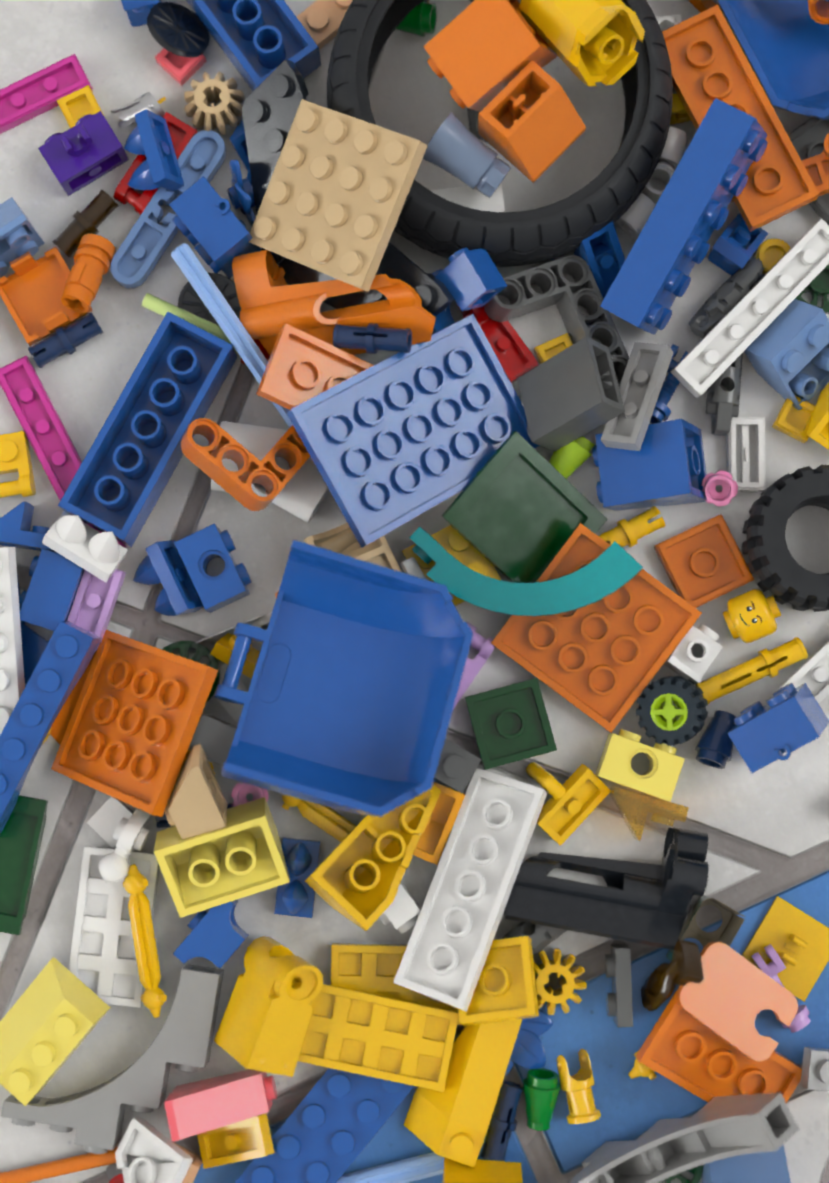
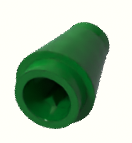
M428 1L421 2L396 29L425 37V33L433 34L437 21L436 5L428 3Z
M542 1068L531 1069L527 1073V1078L523 1080L527 1126L533 1130L545 1131L550 1128L561 1085L558 1082V1074L556 1072Z

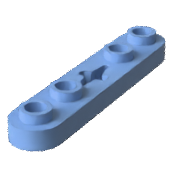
M202 130L191 138L177 159L185 186L175 191H170L163 187L158 188L115 253L110 263V271L116 282L121 286L136 288L142 285L179 231V228L172 221L177 214L168 213L162 219L164 212L161 205L163 203L169 205L177 196L185 192L203 176L210 183L226 158V146L222 137L217 132Z

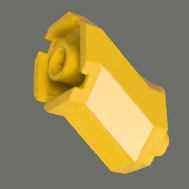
M621 0L520 1L519 10L525 20L537 31L536 33L577 78L588 87L597 86L595 82H601L605 86L614 85L636 64L639 53L634 49L637 39L640 42L643 41L645 31L636 13Z

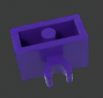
M101 111L94 115L88 114L83 116L76 122L74 127L64 133L53 134L45 141L44 145L38 148L68 196L129 160L123 146Z

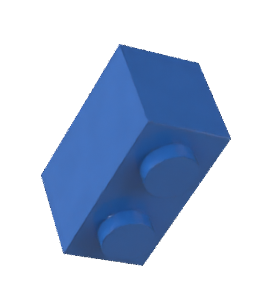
M42 548L40 556L36 555L30 565L29 576L32 578L28 590H24L19 597L20 620L55 631L59 621H67L85 569L58 553Z

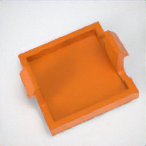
M57 247L45 252V256L38 260H35L28 251L9 262L15 273L0 278V296L29 346L55 333V329L62 326L64 328L93 311L90 306L88 312L78 313L62 304L61 297L65 290L64 286L70 274V269Z

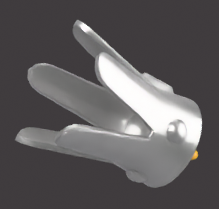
M150 92L143 93L134 100V103L111 110V112L117 113L126 110L119 115L120 121L118 122L120 128H125L135 123L134 115L145 109L163 117L164 112L159 104L165 101L166 98L163 97L157 101Z

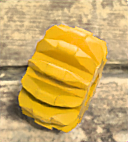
M554 948L552 960H548L545 951L541 950L538 954L542 963L538 965L534 961L538 1010L547 1001V1013L549 1015H554L556 1004L559 1003L563 1012L568 1013L570 1008L566 1000L570 998L577 1004L582 1001L581 997L574 992V989H586L587 984L585 981L575 978L581 976L585 970L582 965L571 968L575 961V956L571 953L561 962V950L559 948ZM555 972L558 978L561 974L564 978L559 981L560 988L553 990L550 985L548 988L544 987L549 982V974Z

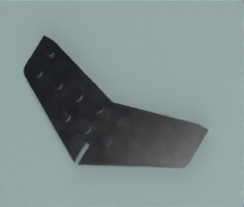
M286 59L246 98L242 106L256 215L301 100H306V96L309 94L302 74L293 61ZM390 242L388 243L376 275L387 274L391 279H399L409 284L419 294L422 300V307L435 317L455 301L441 281L431 273H426ZM271 252L276 263H278L282 258H284L283 256ZM287 258L278 264V267H282L285 272L284 279L288 285L336 280V278ZM372 289L369 292L360 291L329 297L323 302L339 309L386 300L387 298L379 291Z

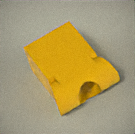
M259 937L253 940L247 947L244 955L245 973L240 974L237 978L214 1042L246 1069L293 1077L313 1011L309 1003L320 993L323 985V975L317 967L305 959L295 956L278 941L270 937Z

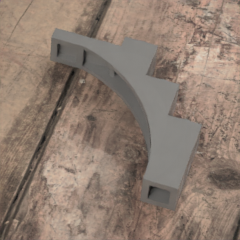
M186 964L181 969L176 997L159 1034L146 1052L120 1074L96 1087L73 1095L51 1099L35 1096L26 1106L11 1094L3 1101L1 1117L12 1118V1123L20 1126H33L35 1122L50 1124V1129L57 1132H71L73 1128H76L75 1145L85 1146V1151L94 1154H105L108 1150H113L120 1142L126 1104L131 1105L130 1109L132 1111L140 1113H151L153 1109H159L165 1101L171 1063L176 1064L175 1068L177 1070L197 1072L199 1067L205 1068L210 1061L224 970Z
M781 1092L714 1097L691 1118L660 1119L637 1140L606 1141L581 1162L584 1169L567 1183H658L686 1170L720 1159L750 1153L777 1151L799 1128Z

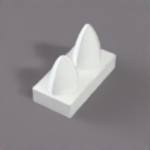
M66 511L62 512L44 535L42 544L106 583L128 552L126 548L118 544L112 531L100 533L85 524L78 515H71Z

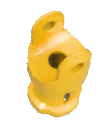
M585 1049L579 1050L580 1069L573 1076L569 1075L567 1061L564 1056L558 1055L556 1059L561 1090L566 1092L570 1113L566 1118L569 1124L589 1123L601 1117L600 1110L595 1107L592 1086L595 1085L590 1058Z

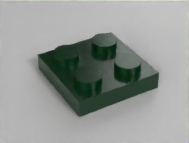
M537 678L465 697L484 770L557 750Z

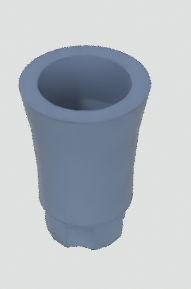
M452 112L431 138L422 158L460 179L473 190L476 187L477 190L488 198L493 195L511 169L506 162L497 158L498 154L470 132Z

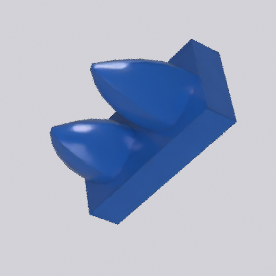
M147 109L135 114L137 126L129 134L124 149L136 155H146V160L134 171L128 186L138 190H152L163 187L170 191H175L185 186L166 119Z
M175 540L155 542L145 548L148 555L139 564L133 579L134 582L140 584H162L163 589L157 597L154 611L167 616L193 613L204 607L174 544Z
M283 838L282 850L290 883L277 886L274 914L306 918L313 917L316 892L305 880L319 865L321 841Z

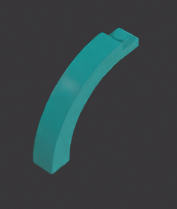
M420 526L409 537L416 544L412 550L426 564H429L432 560L436 562L434 567L426 574L433 581L445 585L450 593L475 606L516 616H547L578 610L613 594L643 569L631 555L614 541L598 558L571 574L544 582L513 583L490 578L471 570L453 557Z

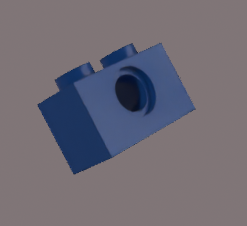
M214 523L174 542L206 611L214 612L250 594L246 585L252 583L244 564L236 565L231 552L236 550V547L227 529L221 532ZM214 558H222L225 562L224 571L218 576H209L207 573L208 563Z

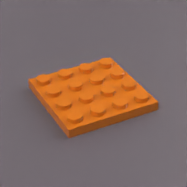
M580 523L537 582L549 581L571 574L598 558L611 545ZM642 569L634 578L613 594L578 610L547 616L511 615L491 644L612 733L702 612Z
M106 630L51 770L151 815L163 817L218 670Z

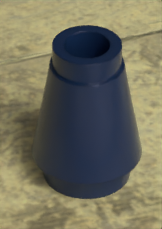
M721 710L715 711L714 716L695 747V750L698 752L696 756L697 761L718 769H724L726 763L731 761L733 742L727 733L735 726L733 720L736 718L735 715Z

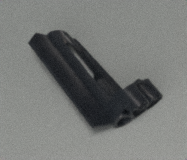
M675 827L668 828L661 865L540 852L537 856L531 857L521 864L503 915L505 919L674 950L693 896H703L706 889L709 870L708 862L705 861L708 849V834ZM554 868L603 876L607 887L547 875Z

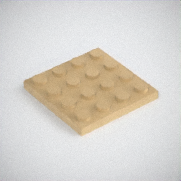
M302 99L251 228L250 235L253 238L249 243L369 292L428 145L420 140Z

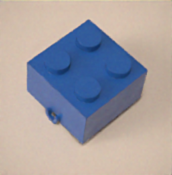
M204 176L169 204L177 214L172 221L192 245L196 246L194 247L215 274L222 270L230 279L233 277L232 261L235 256L261 251L259 246L249 243L253 237L246 230L245 223L242 220H238L230 210V202L227 199L221 198Z
M790 683L772 694L773 697L766 701L768 704L762 706L761 702L758 701L742 710L741 714L733 719L736 724L727 734L751 773L778 759L787 760L791 752L819 738L825 730L829 720L806 683L795 688L793 683Z

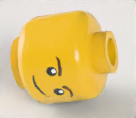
M752 589L731 598L727 602V611L722 612L733 638L737 639L740 637L744 643H752L776 632L777 623L775 618L782 616L773 595L766 598L760 589Z

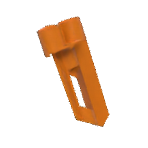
M268 250L243 254L233 258L232 272L241 307L240 321L253 339H259L270 356L280 329L285 323L333 345V331L336 324L367 327L369 323H377L380 328H410L412 331V344L431 341L436 317L422 307V300L419 294L404 281L391 279L387 274L375 275L370 290L375 289L387 298L386 300L320 312L321 304L326 298L364 290L338 279L287 285L284 279L285 272L283 268L278 267L273 255ZM340 348L352 355L367 353L363 349Z

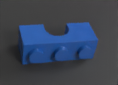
M462 248L449 257L450 264L431 273L447 287L461 311L483 307L507 287L506 282L484 248L475 250ZM450 305L436 316L432 335L456 323L450 313Z

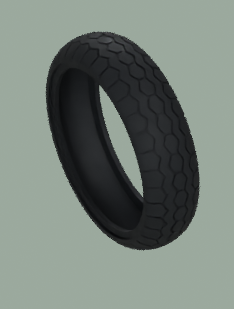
M353 0L339 26L330 56L327 77V108L376 125L370 107L368 91L377 58L396 27L417 5L429 0ZM621 0L636 13L645 31L642 42L638 39L634 50L639 53L636 64L621 77L625 100V120L620 148L610 163L595 179L579 191L556 203L520 212H490L464 207L431 192L414 179L394 231L417 246L447 259L462 248H468L469 250L484 248L496 267H510L538 263L564 255L577 249L582 240L601 230L611 221L615 223L637 200L653 175L666 143L672 114L673 81L669 54L658 21L646 0Z

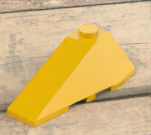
M432 784V788L381 817L366 815L312 872L305 882L333 909L367 931L394 901L406 869L409 867L412 855L426 828L441 790Z
M522 1019L465 1025L461 1030V1034L453 1043L444 1092L416 1087L403 1125L437 1155L473 1168L475 1167Z

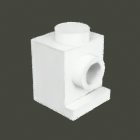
M700 624L698 629L692 626L665 661L664 665L685 680L690 679L694 684L699 683L723 648L722 645L716 642L719 635L703 624ZM694 644H698L703 648V655L700 658H696L691 654V647Z
M402 880L394 901L379 917L385 926L392 923L401 934L416 924L418 919L416 915L421 911L420 905Z

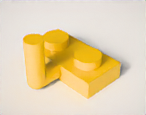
M535 762L530 763L526 768V773L552 796L543 805L536 824L560 846L611 792L583 763L563 785Z

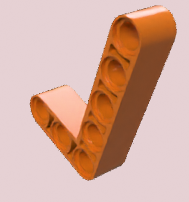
M199 418L191 422L181 440L182 453L186 458L251 511L264 510L269 506L311 457L293 425L261 461L218 424L207 418ZM201 434L205 436L209 446L204 447L196 444L192 435ZM275 457L284 458L289 463L290 469L280 468L275 462ZM222 459L234 461L237 464L238 471L227 470L223 466ZM257 483L262 485L266 489L267 496L262 497L255 494L251 484Z

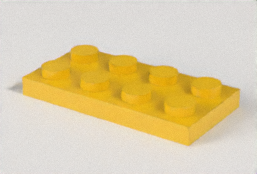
M332 943L331 986L458 1012L456 1007L393 983L407 945Z
M326 984L322 985L320 993L309 1003L313 1011L298 1058L299 1062L444 1092L459 1016L458 1012Z

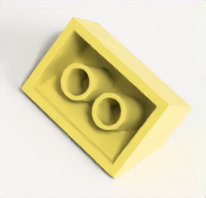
M265 797L227 809L226 827L183 840L176 826L156 833L154 854L180 918L290 883L278 831Z
M55 957L47 963L0 1021V1084L24 1106L48 1084L111 1008Z

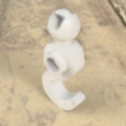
M137 808L129 820L124 817L121 819L113 834V838L118 840L114 852L104 856L99 862V871L105 882L116 883L122 881L127 876L129 871L127 858L134 849L141 851L151 832V830L145 827L153 815Z

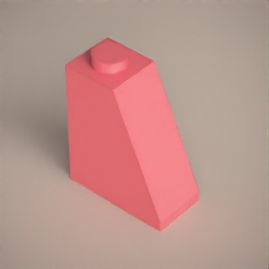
M249 1069L177 1085L164 1101L172 1142L268 1113L273 1105L272 1100L277 1099L273 1075L267 1077L266 1072Z

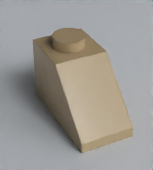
M201 744L192 747L182 765L169 798V803L165 809L169 825L171 827L176 826L182 840L226 827L227 802Z

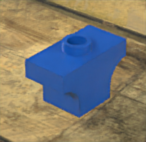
M234 900L212 907L208 913L205 910L198 912L187 925L192 930L191 933L175 950L173 955L184 964L189 959L203 957L221 969L249 936L239 927L235 920L234 911L239 901Z

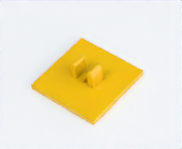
M776 896L741 956L758 968L751 957L758 952L767 965L772 960L767 956L764 947L771 944L786 966L784 970L777 973L782 985L794 996L805 1002L829 961V928L779 896Z

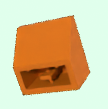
M533 60L478 114V134L533 183L586 130L585 124L562 86Z

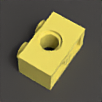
M620 729L618 735L614 733L608 734L595 775L607 781L670 802L685 758L675 755L677 748L656 742L653 748L640 743L642 736ZM637 753H643L649 759V768L641 775L636 774L631 767V760Z

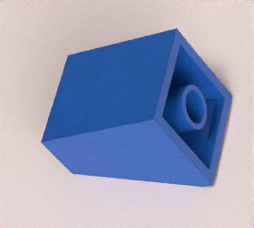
M682 418L649 424L640 451L605 447L601 441L603 433L595 434L596 445L592 448V455L595 465L599 467L600 481L597 482L596 491L600 503H603L604 508L619 511L649 508L652 506L659 507L706 502L705 492L701 491L703 489L702 480L707 474L700 428Z

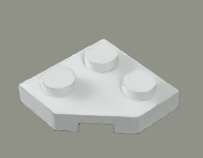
M135 1117L132 1118L115 1152L117 1169H122L124 1183H182L193 1161L191 1156L146 1120Z

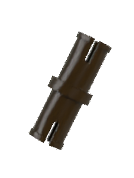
M103 189L99 191L100 193L81 213L77 211L73 215L75 219L52 241L69 258L77 250L82 236L85 234H97L99 232L97 228L119 207Z

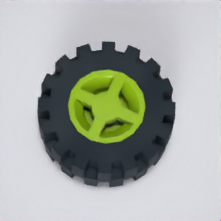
M681 676L663 677L652 682L642 691L643 694L638 698L637 703L639 707L636 709V716L640 718L638 724L640 728L644 727L646 730L645 735L648 738L653 737L656 739L655 742L659 744L666 743L667 746H674L689 741L702 730L705 725V719L708 717V711H706L708 703L707 699H704L702 696L703 691L700 687L697 688L693 681L690 679L685 680Z

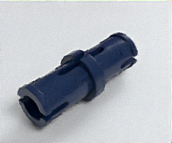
M90 312L87 316L66 328L58 327L55 329L56 333L29 347L28 350L34 356L33 359L38 367L42 368L47 363L67 352L71 355L76 352L75 347L104 332L100 325H98L92 312Z
M369 323L367 327L336 324L333 331V345L339 349H363L368 354H376L378 350L410 353L412 331L410 328H380L377 323Z
M503 1080L480 1155L484 1160L505 1161L511 1132L515 1131L518 1122L515 1120L516 1111L524 1088L518 1083Z

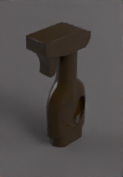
M678 939L674 948L675 958L669 964H660L645 980L644 985L641 987V998L643 1007L646 1010H657L672 995L676 984L686 986L688 982L700 984L703 981L704 975L700 950L696 943Z

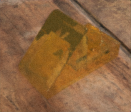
M610 787L611 792L609 794L632 836L637 841L641 840L648 812L653 813L651 821L672 827L675 820L682 822L686 820L689 807L625 789Z

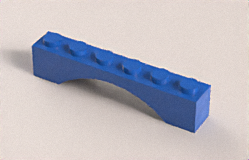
M59 621L0 735V834L16 806L24 781L48 731L75 685L84 674L102 640L101 637L69 621Z

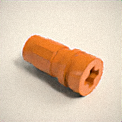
M85 234L82 236L73 258L75 265H73L61 297L62 304L68 309L78 313H86L90 309L91 303L94 301L103 280L102 276L109 271L110 263L116 253L115 246L108 239L96 234Z

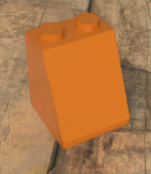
M474 0L423 46L430 55V58L427 60L428 65L439 78L446 77L453 87L449 93L462 109L467 107L477 112L481 111L532 60L543 68L558 56L536 33L537 31L525 20L519 10L520 2L518 0Z

